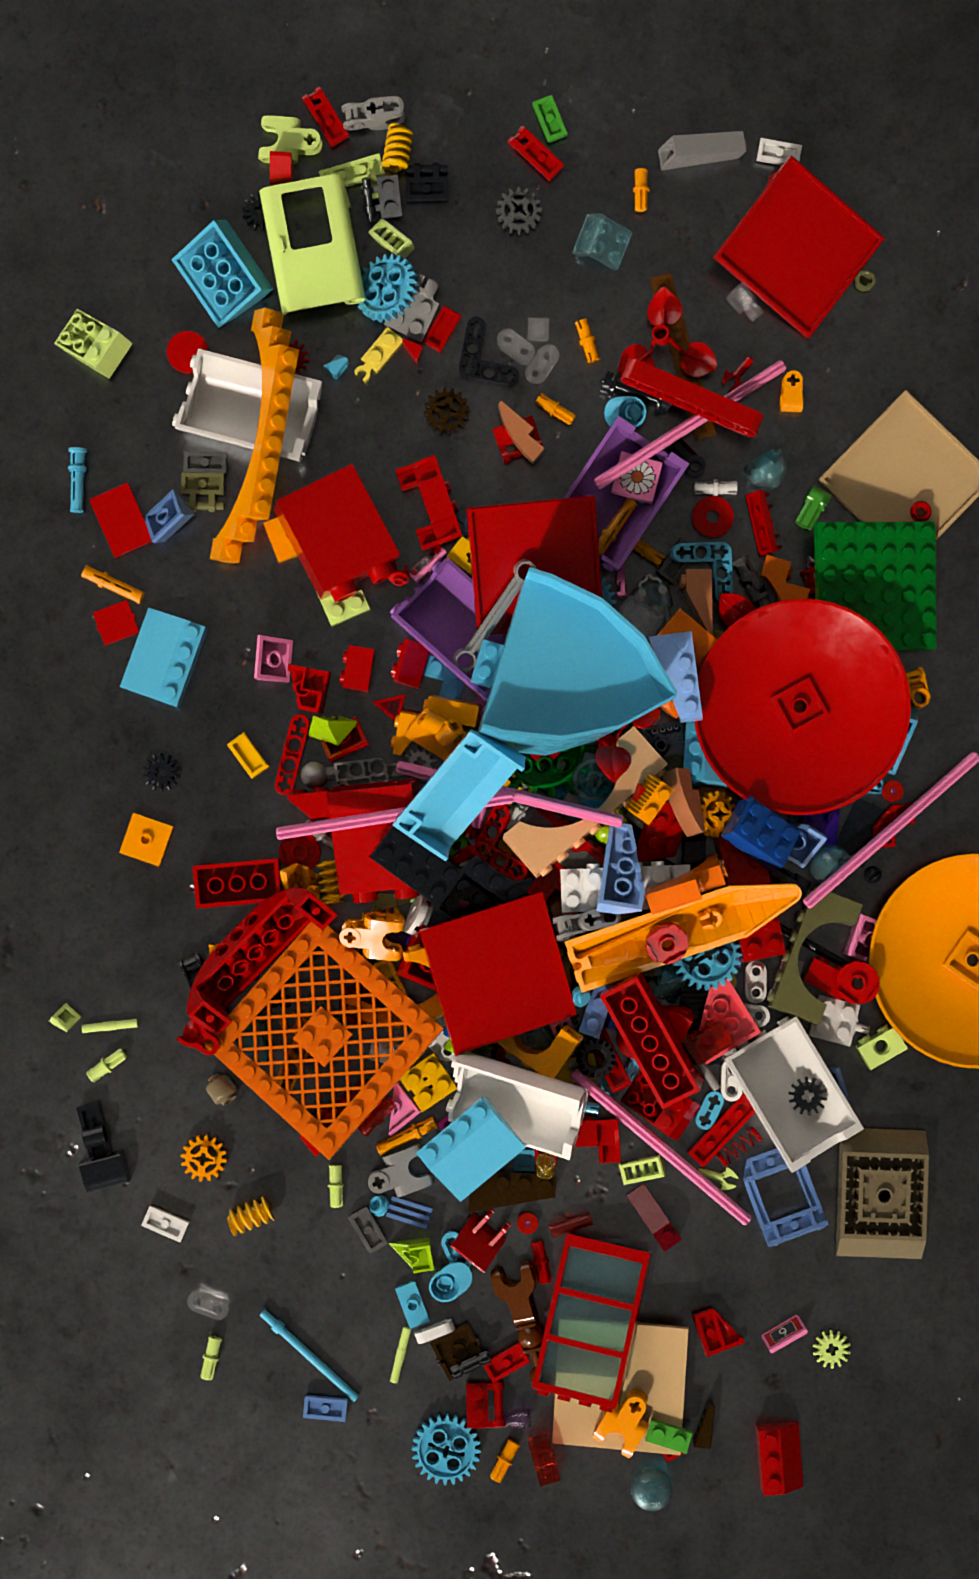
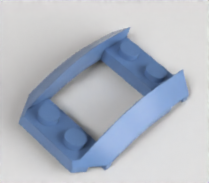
M777 1148L747 1159L743 1177L747 1193L768 1247L778 1246L780 1243L815 1230L819 1231L829 1225L806 1165L796 1170V1174L809 1208L770 1222L755 1180L788 1169Z

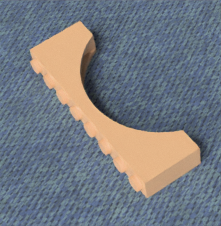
M634 726L622 735L616 744L617 747H622L628 751L631 756V765L617 780L613 791L603 805L598 808L599 810L618 814L617 810L622 806L625 808V805H628L630 798H633L637 783L643 784L645 777H648V773L661 779L663 773L666 772L667 762ZM583 819L563 827L544 828L519 821L503 835V840L536 878L540 875L544 877L553 869L551 866L556 861L561 863L569 856V850L573 847L575 849L579 848L586 841L584 838L587 835L596 834L602 828L600 825L602 823Z

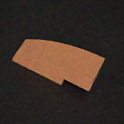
M500 401L498 409L508 435L523 456L534 464L544 452V447L530 436L534 428L505 403Z
M675 768L664 772V783L674 789V792L669 797V802L685 835L691 837L705 832L699 790L692 789L690 769Z

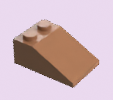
M686 569L683 575L679 577V590H683V597L696 622L712 634V569Z

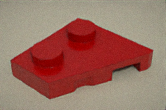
M709 1308L692 1315L705 1356L709 1357L745 1343L744 1339L732 1329L715 1309Z

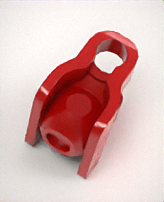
M192 1018L182 1031L183 1036H178L176 1039L181 1044L196 1048L205 1055L216 1054L221 1046L220 1040ZM208 1039L214 1042V1048L211 1051L204 1045Z

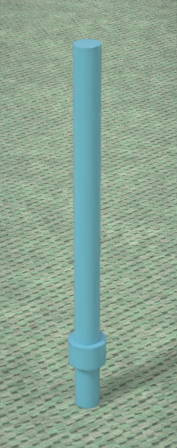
M266 1309L261 1312L259 1316L271 1326V1330L276 1334L279 1333L353 1402L357 1400L359 1395L285 1328V1324L280 1319L277 1320Z

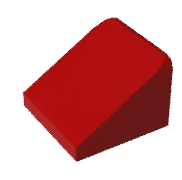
M403 338V347L418 365L423 353V346Z

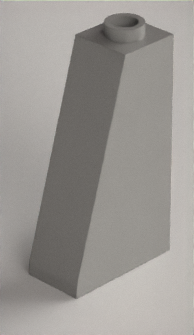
M743 131L673 135L658 149L661 170L739 159L746 152L747 140L744 138Z

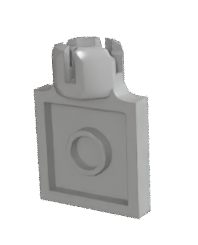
M418 274L415 280L419 282V285L414 287L418 293L412 295L415 301H409L408 303L411 308L405 307L403 309L404 315L397 313L396 320L391 317L390 322L385 320L384 325L423 343L440 304L434 301L438 283L431 278L427 281L425 275Z

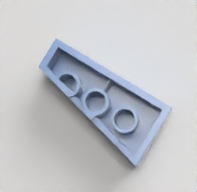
M692 631L649 636V642L655 655L677 691V696L672 701L681 723L703 720Z

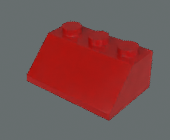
M799 1422L756 1424L760 1489L763 1496L783 1495L802 1488L803 1474Z

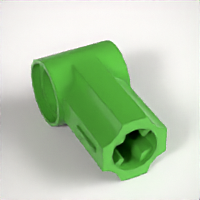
M813 485L795 523L811 531L820 513L828 505L832 495Z

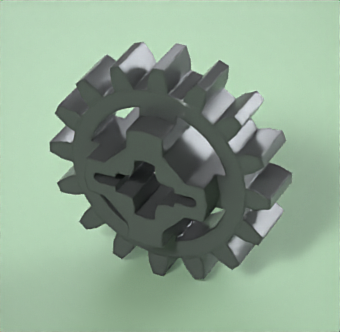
M517 187V192H513L510 188L508 196L504 193L502 194L503 201L498 200L497 205L501 208L496 209V214L500 215L497 219L498 222H504L502 225L503 229L509 227V233L512 234L514 230H517L518 235H520L523 229L526 233H529L530 226L534 229L536 228L534 221L540 222L541 217L537 214L542 213V208L537 207L540 205V200L534 201L535 193L528 195L527 188L524 192H521L520 187ZM506 206L510 210L507 217L505 215ZM530 206H532L533 208L532 216H530V213L528 212ZM521 208L523 209V212H522V213H521V212H518L517 214L515 213V209H517V210H520Z

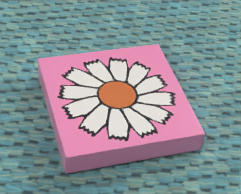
M622 451L618 463L632 454ZM647 459L613 481L610 493L652 504L662 462Z

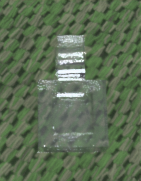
M743 283L739 284L726 297V300L739 314L745 311L752 321L764 313L760 306L753 303L756 297Z

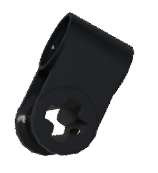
M196 952L195 956L186 960H178L190 989L204 963L199 952Z

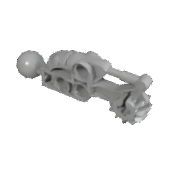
M416 745L417 753H414L412 748H408V751L412 754L411 757L403 754L401 757V761L414 764L417 757L421 756L422 760H426V764L423 765L424 767L437 769L434 766H430V763H437L438 759L430 760L429 757L434 754L431 752L428 755L425 754L427 751L425 748L423 752H420V745ZM381 758L338 762L334 763L332 767H325L319 762L312 761L303 766L301 779L307 787L319 788L325 784L326 780L336 779L338 786L392 781L389 777L401 776L403 774L396 772L398 763L386 764ZM376 761L381 762L384 766L383 771L379 774L374 773L371 768L372 764ZM353 764L361 765L363 770L360 776L352 775L350 769ZM426 783L419 784V789L421 790Z

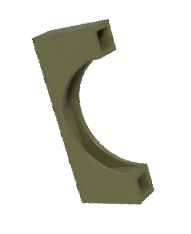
M817 886L812 887L810 890L808 889L804 898L815 890ZM830 892L814 907L808 908L804 905L803 910H799L796 917L798 925L796 930L793 929L789 936V941H791L790 947L785 949L786 954H783L781 959L784 961L783 966L777 970L774 981H777L775 988L770 990L767 1001H769L768 1007L793 1017L797 1016L798 1019L810 1024L820 1025L827 1004L816 999L801 980L798 970L800 948L805 938L814 929L823 924L840 923L849 926L856 925L863 906L862 904Z

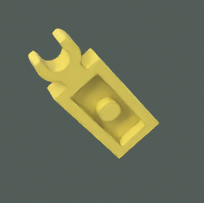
M387 327L363 355L361 361L365 364L358 366L354 374L357 376L359 372L364 371L366 376L363 378V382L369 381L371 371L373 370L378 374L402 345L403 339Z

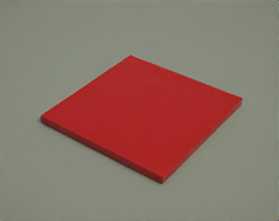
M791 155L723 242L713 258L804 337L810 338L885 237Z
M595 495L466 507L476 630H478L514 577V565L522 559L531 561L538 570L551 573L602 598ZM523 564L519 567L518 575L520 578L526 577L529 567H531L530 564ZM519 592L490 635L508 632Z
M542 891L419 930L455 1055L577 1015Z

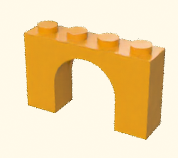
M566 1025L558 1033L550 1047L543 1050L528 1047L522 1042L519 1035L495 1043L501 1045L507 1054L520 1059V1062L525 1067L534 1069L538 1074L556 1079L584 1037Z

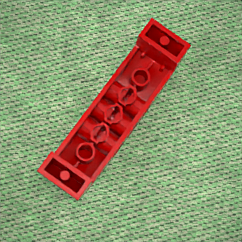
M304 888L287 889L263 901L221 941L205 960L195 977L188 996L187 1015L218 1037L232 1023L225 1008L311 921L321 930H324L337 916V913L308 889Z

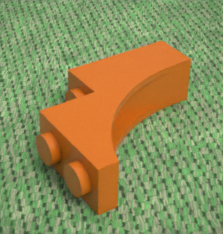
M717 854L710 855L703 863L687 873L661 884L645 888V895L652 915L701 900L702 892L725 886V878L728 877L724 860H719Z

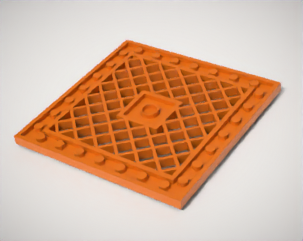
M311 921L229 1014L232 1023L217 1037L220 1040L221 1046L214 1055L320 1153L330 1160L444 1028L355 948L344 946L340 942V935L329 925L324 930H321ZM320 947L324 951H316V949ZM314 955H324L325 966L315 967ZM329 956L339 965L329 966ZM310 957V967L301 968ZM330 969H340L341 980L330 981ZM315 970H325L326 981L315 982ZM345 970L355 979L345 980ZM310 971L311 982L300 983V972ZM295 974L296 983L287 984ZM356 983V994L346 995L345 984ZM360 983L371 993L361 994ZM341 984V995L331 996L330 985ZM326 985L325 997H316V986ZM311 986L310 998H301V987ZM296 987V999H286V988ZM281 990L282 1000H273ZM372 997V1009H362L361 998ZM357 998V1010H347L346 999ZM376 998L387 1008H377ZM342 999V1011H332L331 1000ZM327 1000V1010L323 1006H320L317 1010L316 1001ZM312 1001V1013H302L301 1002ZM297 1002V1014H287L286 1003ZM282 1003V1015H272V1004ZM267 1006V1016H259ZM388 1011V1023H377V1012ZM373 1012V1024L362 1025V1013ZM392 1012L403 1022H393ZM357 1013L358 1025L347 1026V1014ZM342 1014L343 1024H341L333 1015ZM312 1016L302 1027V1017ZM297 1017L298 1029L288 1030L287 1018ZM282 1018L283 1030L273 1031L272 1019ZM268 1019V1031L258 1032L257 1020ZM253 1022V1032L244 1033ZM404 1025V1037L393 1038V1026ZM388 1026L389 1038L378 1039V1027ZM408 1026L413 1030L409 1035ZM373 1027L374 1039L363 1040V1028ZM358 1028L359 1040L349 1041L354 1034L348 1029ZM288 1033H297L292 1039L298 1044L288 1045ZM273 1034H283L284 1045L273 1046ZM258 1035H268L269 1046L259 1047ZM243 1036H253L254 1047L244 1048ZM208 1039L204 1045L211 1051L214 1048V1042ZM237 1040H239V1047L235 1044ZM394 1041H403L394 1051ZM379 1042H389V1054H379ZM363 1043H374L375 1055H364ZM348 1044H359L360 1056H349ZM344 1047L345 1057H335ZM289 1048H299V1060H289ZM274 1049H284V1061H274ZM304 1049L314 1059H304ZM259 1050H269V1062H259ZM244 1051H254V1060ZM389 1057L380 1068L379 1058ZM375 1058L376 1070L365 1071L364 1059ZM360 1059V1071L350 1072L349 1060ZM345 1060V1072L335 1073L334 1061ZM315 1062V1074L305 1075L304 1063ZM300 1063V1075L290 1076L289 1064ZM319 1063L323 1067L330 1063V1073L320 1074ZM285 1064V1076L275 1077L274 1065ZM270 1065V1075L260 1066ZM375 1073L366 1084L365 1074ZM361 1074V1086L351 1087L350 1075ZM346 1075V1087L336 1088L335 1076ZM330 1076L331 1088L321 1089L320 1077ZM315 1077L316 1089L306 1090L305 1078ZM300 1078L301 1090L291 1091L290 1079ZM285 1079L286 1090L276 1080ZM351 1090H360L351 1101ZM336 1091H346L347 1103H336ZM321 1092H331L332 1104H321ZM306 1093H316L317 1105H306ZM291 1094H301V1103ZM346 1106L337 1117V1107ZM332 1107L333 1119L322 1120V1108ZM317 1108V1118L307 1109ZM323 1123L332 1124L327 1128Z

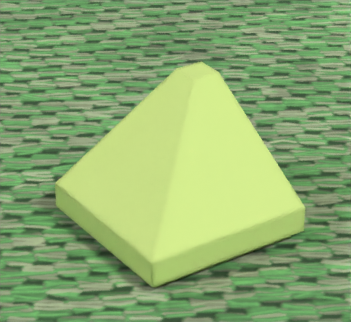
M65 1003L51 1017L49 1022L67 1032L81 1016Z

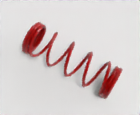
M754 1127L750 1128L751 1131H747L752 1144L743 1136H740V1141L745 1150H743L737 1143L733 1141L732 1146L736 1152V1155L733 1154L728 1148L724 1147V1151L729 1162L721 1155L720 1152L716 1154V1156L724 1165V1167L728 1166L727 1163L731 1164L726 1149L736 1158H739V1156L734 1147V1144L737 1145L743 1152H746V1148L741 1137L753 1147L754 1142L749 1132H751L759 1142L763 1140Z

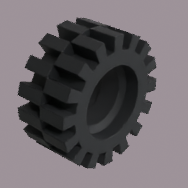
M591 1039L586 1041L579 1047L576 1053L578 1068L588 1077H604L615 1066V1051L604 1040ZM593 1050H599L604 1055V1062L599 1067H593L588 1062V1055Z

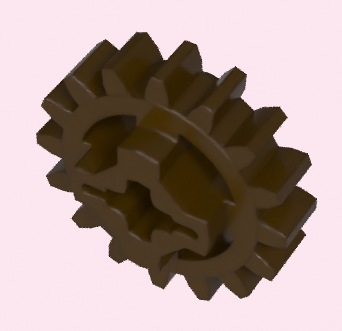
M443 387V393L435 390V397L428 396L430 403H425L424 406L429 410L424 411V416H429L426 422L427 424L433 423L432 430L438 427L439 434H442L443 430H447L448 435H450L451 429L458 432L459 425L465 426L463 419H469V415L465 412L470 411L469 406H464L467 403L466 398L460 399L462 396L461 392L456 395L454 394V388L447 392L446 388ZM442 398H446V399H445L443 402H441V403H438V402H437L438 400H440V399H442ZM454 400L458 402L461 410L455 408ZM446 407H450V412L444 415L443 410ZM432 412L439 415V422L434 418ZM453 419L457 420L452 424H448V422Z

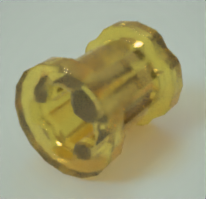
M549 1153L539 1154L536 1159V1173L541 1179H550L554 1176L555 1158Z

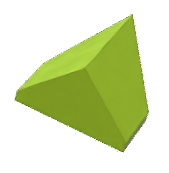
M313 716L308 736L339 746L356 726L357 721L343 716H339L338 720H335V716Z
M430 1237L389 1243L413 1269V1273L435 1270Z

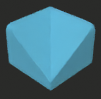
M337 354L323 368L333 378L338 379L349 366V360L345 356Z

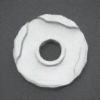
M421 895L414 899L405 919L404 931L411 935L417 932L415 930L416 926L420 927L429 908V903Z

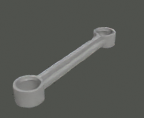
M522 559L516 562L513 568L514 577L468 645L455 652L453 663L461 671L468 672L475 667V655L480 650L483 639L486 640L522 587L525 578H520L518 575L519 567L523 564H530L532 568L537 569L531 561ZM463 653L470 654L472 658L471 663L467 667H460L457 663L458 657Z

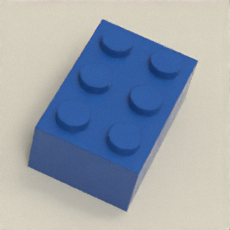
M750 796L737 802L721 837L769 871L784 867L801 831Z

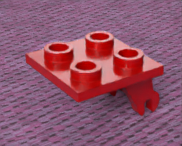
M489 1209L481 1218L472 1213L450 1246L483 1273L506 1241V1238L502 1235L511 1226L508 1221L498 1231L488 1226L485 1222L494 1213L493 1209Z

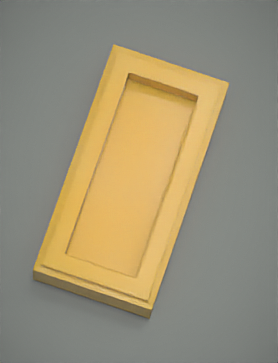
M245 732L227 744L251 779L269 767Z

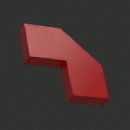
M913 802L890 804L872 826V837L874 838L912 805ZM915 818L908 824H915ZM895 836L881 848L896 847Z

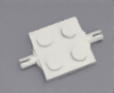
M820 994L817 996V999L827 1004L820 1025L810 1024L808 1036L850 1047L856 1031L865 1034L869 1033V1030L865 1029H870V1026L858 1023L860 1005Z

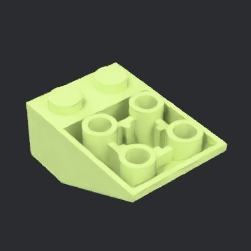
M79 309L75 311L54 343L109 379L132 345L120 332Z

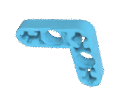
M726 542L679 543L672 546L670 556L675 562H711L712 598L716 603L719 604L718 592L722 591V587L723 592L733 593L732 550L729 544ZM699 546L703 547L706 551L704 558H699L696 555V549ZM681 547V551L690 550V555H682L680 559V555H677L676 551L680 550ZM720 547L722 550H725V554H722V556L720 554H711V550H718ZM720 567L725 568L727 572L724 579H720L717 576V570ZM717 582H727V585H717Z

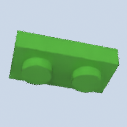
M549 95L532 102L547 143L566 137L567 131L553 96Z
M651 1418L645 1441L687 1454L693 1431Z

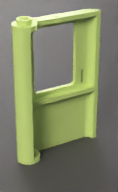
M336 171L326 173L325 176L262 188L259 193L282 315L292 311L339 302L358 304L365 301L366 298L343 176ZM322 187L332 242L293 250L290 245L282 195L284 193Z

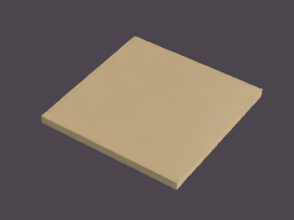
M905 390L817 481L859 522H916L910 516V508L915 502L924 501L930 505L932 511L930 518L925 522H935L937 540L979 497V459ZM918 508L917 514L922 516L924 514L923 509Z
M560 1316L558 1336L623 1352L629 1322ZM637 1322L619 1406L629 1391L639 1389L647 1396L646 1410L641 1419L649 1424L651 1418L682 1427L689 1327ZM558 1343L556 1386L612 1400L621 1359ZM555 1394L552 1443L622 1450L625 1440L619 1433L611 1432L601 1442L593 1438L594 1429L604 1413L603 1410H599L600 1405L591 1404V1407L579 1405V1400L571 1398L570 1402L557 1399L558 1395ZM648 1428L635 1450L639 1452L681 1455V1452L646 1442L645 1438Z

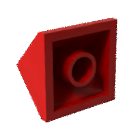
M357 716L351 718L357 721L356 726L339 746L321 740L330 763H334L370 746Z

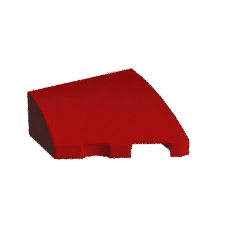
M288 664V671L291 672L293 680V690L297 695L298 709L323 714L331 672Z

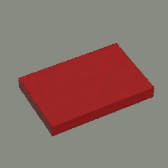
M128 482L89 499L115 558L152 542L144 517Z

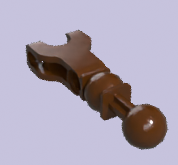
M528 1260L524 1261L521 1265V1281L513 1282L508 1279L502 1268L492 1269L490 1277L495 1295L508 1303L516 1330H519L518 1341L524 1347L523 1354L530 1353L533 1364L530 1372V1382L533 1384L544 1331L538 1325L540 1320L533 1297V1290L537 1287L539 1278L534 1263ZM544 1360L540 1382L555 1385L556 1372Z

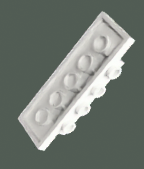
M664 861L651 862V866H643V862H639L645 888L669 881L690 871V864L664 865ZM586 864V868L560 869L562 913L586 912L597 908L603 869L599 868V864ZM645 893L642 910L650 909Z

